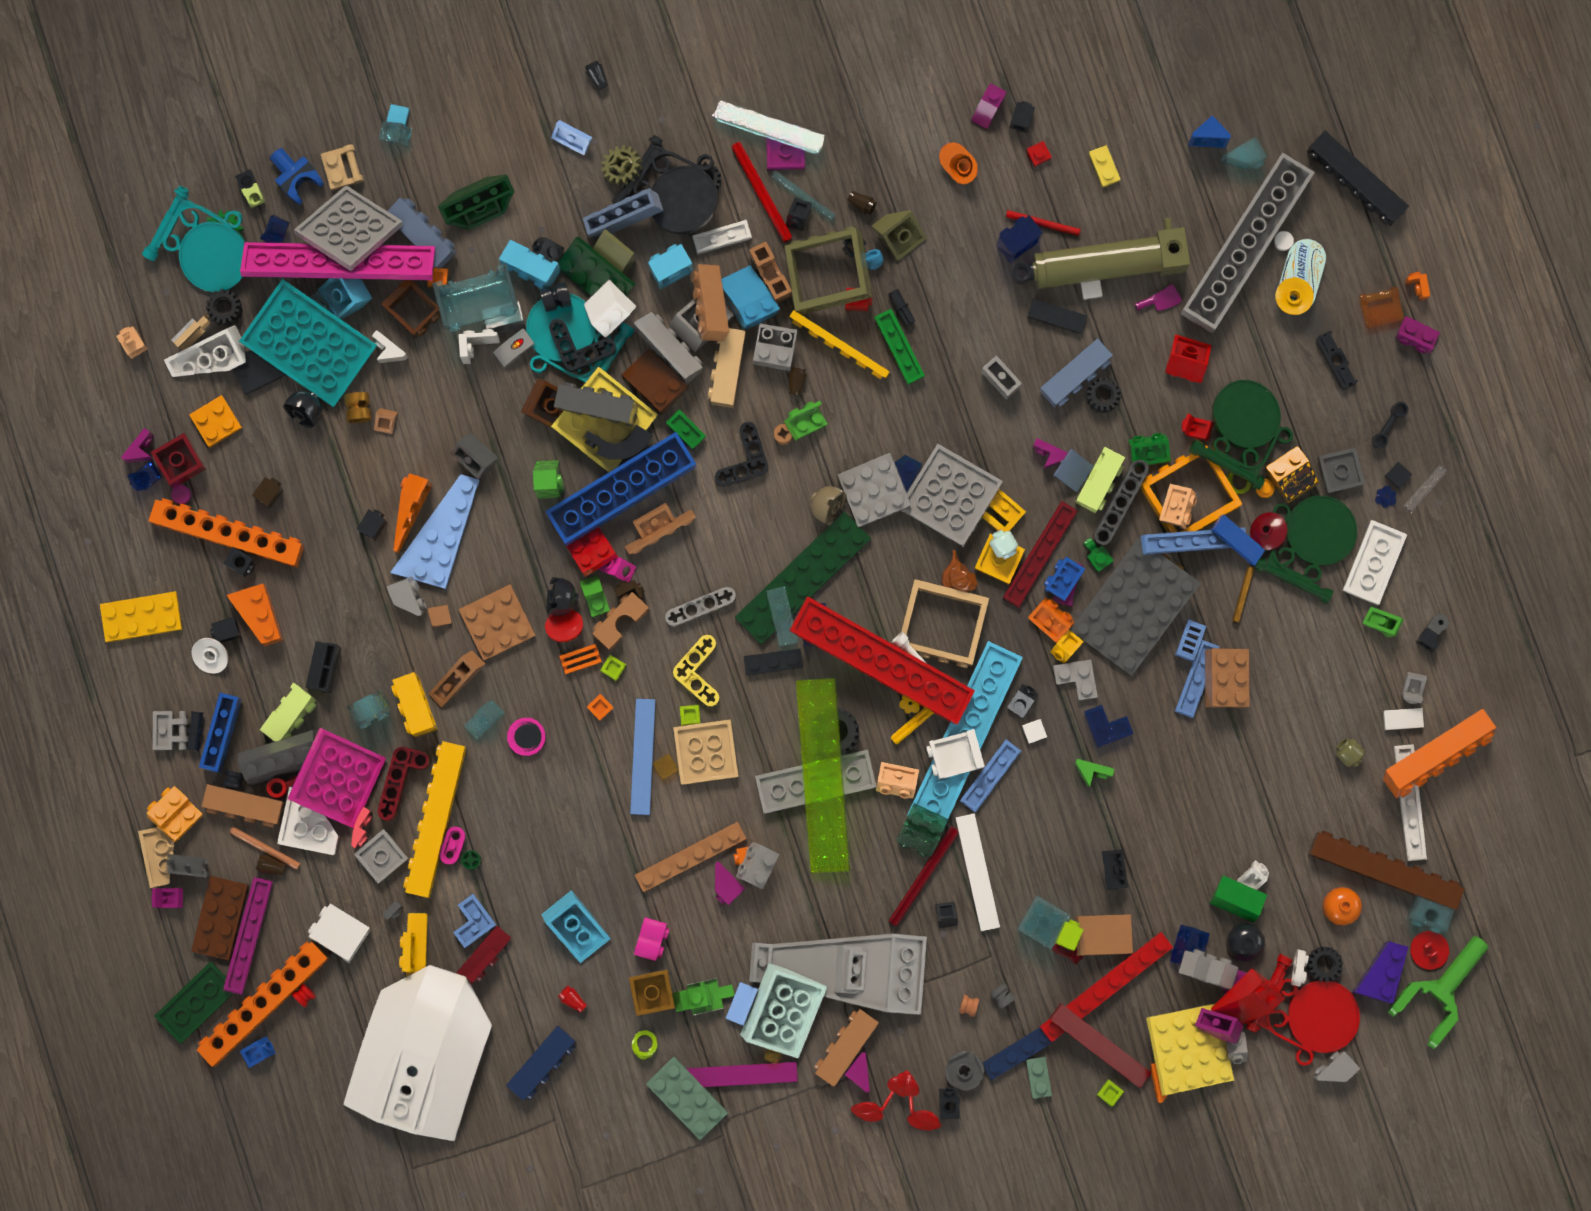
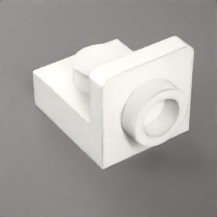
M1255 860L1252 862V866L1238 878L1237 882L1257 890L1267 881L1268 869L1264 864H1259Z

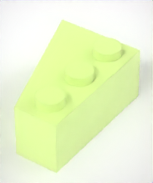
M1104 447L1075 503L1093 513H1096L1098 509L1102 510L1107 501L1104 499L1106 493H1111L1115 486V483H1113L1115 476L1119 477L1124 468L1121 464L1125 457Z
M294 682L290 687L292 691L287 697L284 696L281 699L279 707L271 713L260 729L275 742L292 737L290 733L294 728L298 729L304 722L302 718L307 713L310 714L316 707L315 702L317 700Z

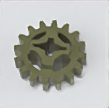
M623 145L619 149L618 146H615V151L609 149V156L604 155L606 161L601 162L604 167L601 171L612 185L616 183L618 186H621L622 182H624L627 186L629 180L635 181L634 176H640L637 171L642 170L640 165L642 160L637 151H634L632 147L627 149Z

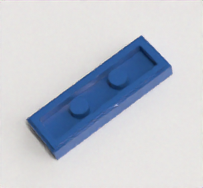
M1224 514L1220 515L1211 529L1252 566L1256 565L1265 551L1264 548Z

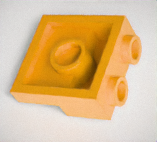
M174 786L172 789L166 788L161 794L162 798L158 802L153 801L148 806L147 817L176 843L203 816V813Z

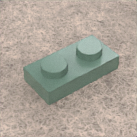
M1046 1057L1027 1059L1026 1064L1032 1099L1052 1096Z

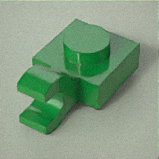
M1091 537L1083 543L1091 553L1087 556V559L1097 572L1114 561L1103 545L1097 548Z

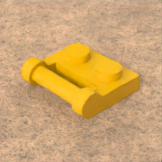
M999 489L989 507L1006 520L1008 524L1004 527L987 511L982 518L997 531L1002 529L1005 532L1010 531L1026 511Z

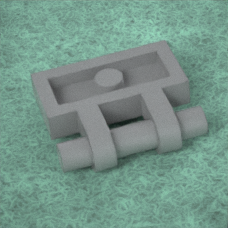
M153 711V750H173V742H179V750H187L189 737L187 736V725H189L187 711H179V719H174L173 711ZM174 725H179V736H173Z

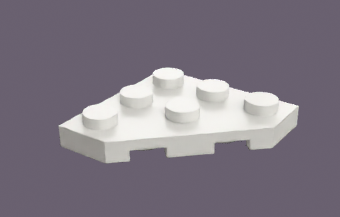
M289 787L288 796L292 790V787ZM287 799L277 844L335 855L339 836L327 817Z

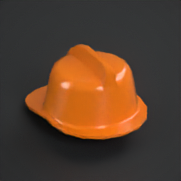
M952 142L942 147L939 159L943 168L957 183L969 184L972 182L978 172L975 158L959 143Z

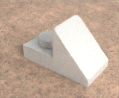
M376 330L372 335L375 340L374 343L381 350L385 348L377 358L379 363L402 361L408 358L404 351Z

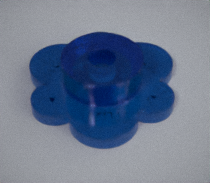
M1384 486L1382 489L1377 490L1375 498L1377 504H1382L1384 508L1396 504V492L1392 491L1390 486Z

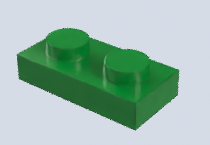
M680 409L666 422L692 450L706 438V435Z

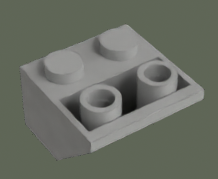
M760 323L753 365L791 371L797 330Z

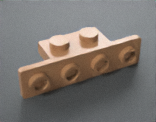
M664 503L632 521L641 538L625 546V549L629 555L632 553L637 554L648 544L653 545L660 540L659 538L664 535L673 534L680 526L689 525L696 516L692 510H689L674 518L669 507Z

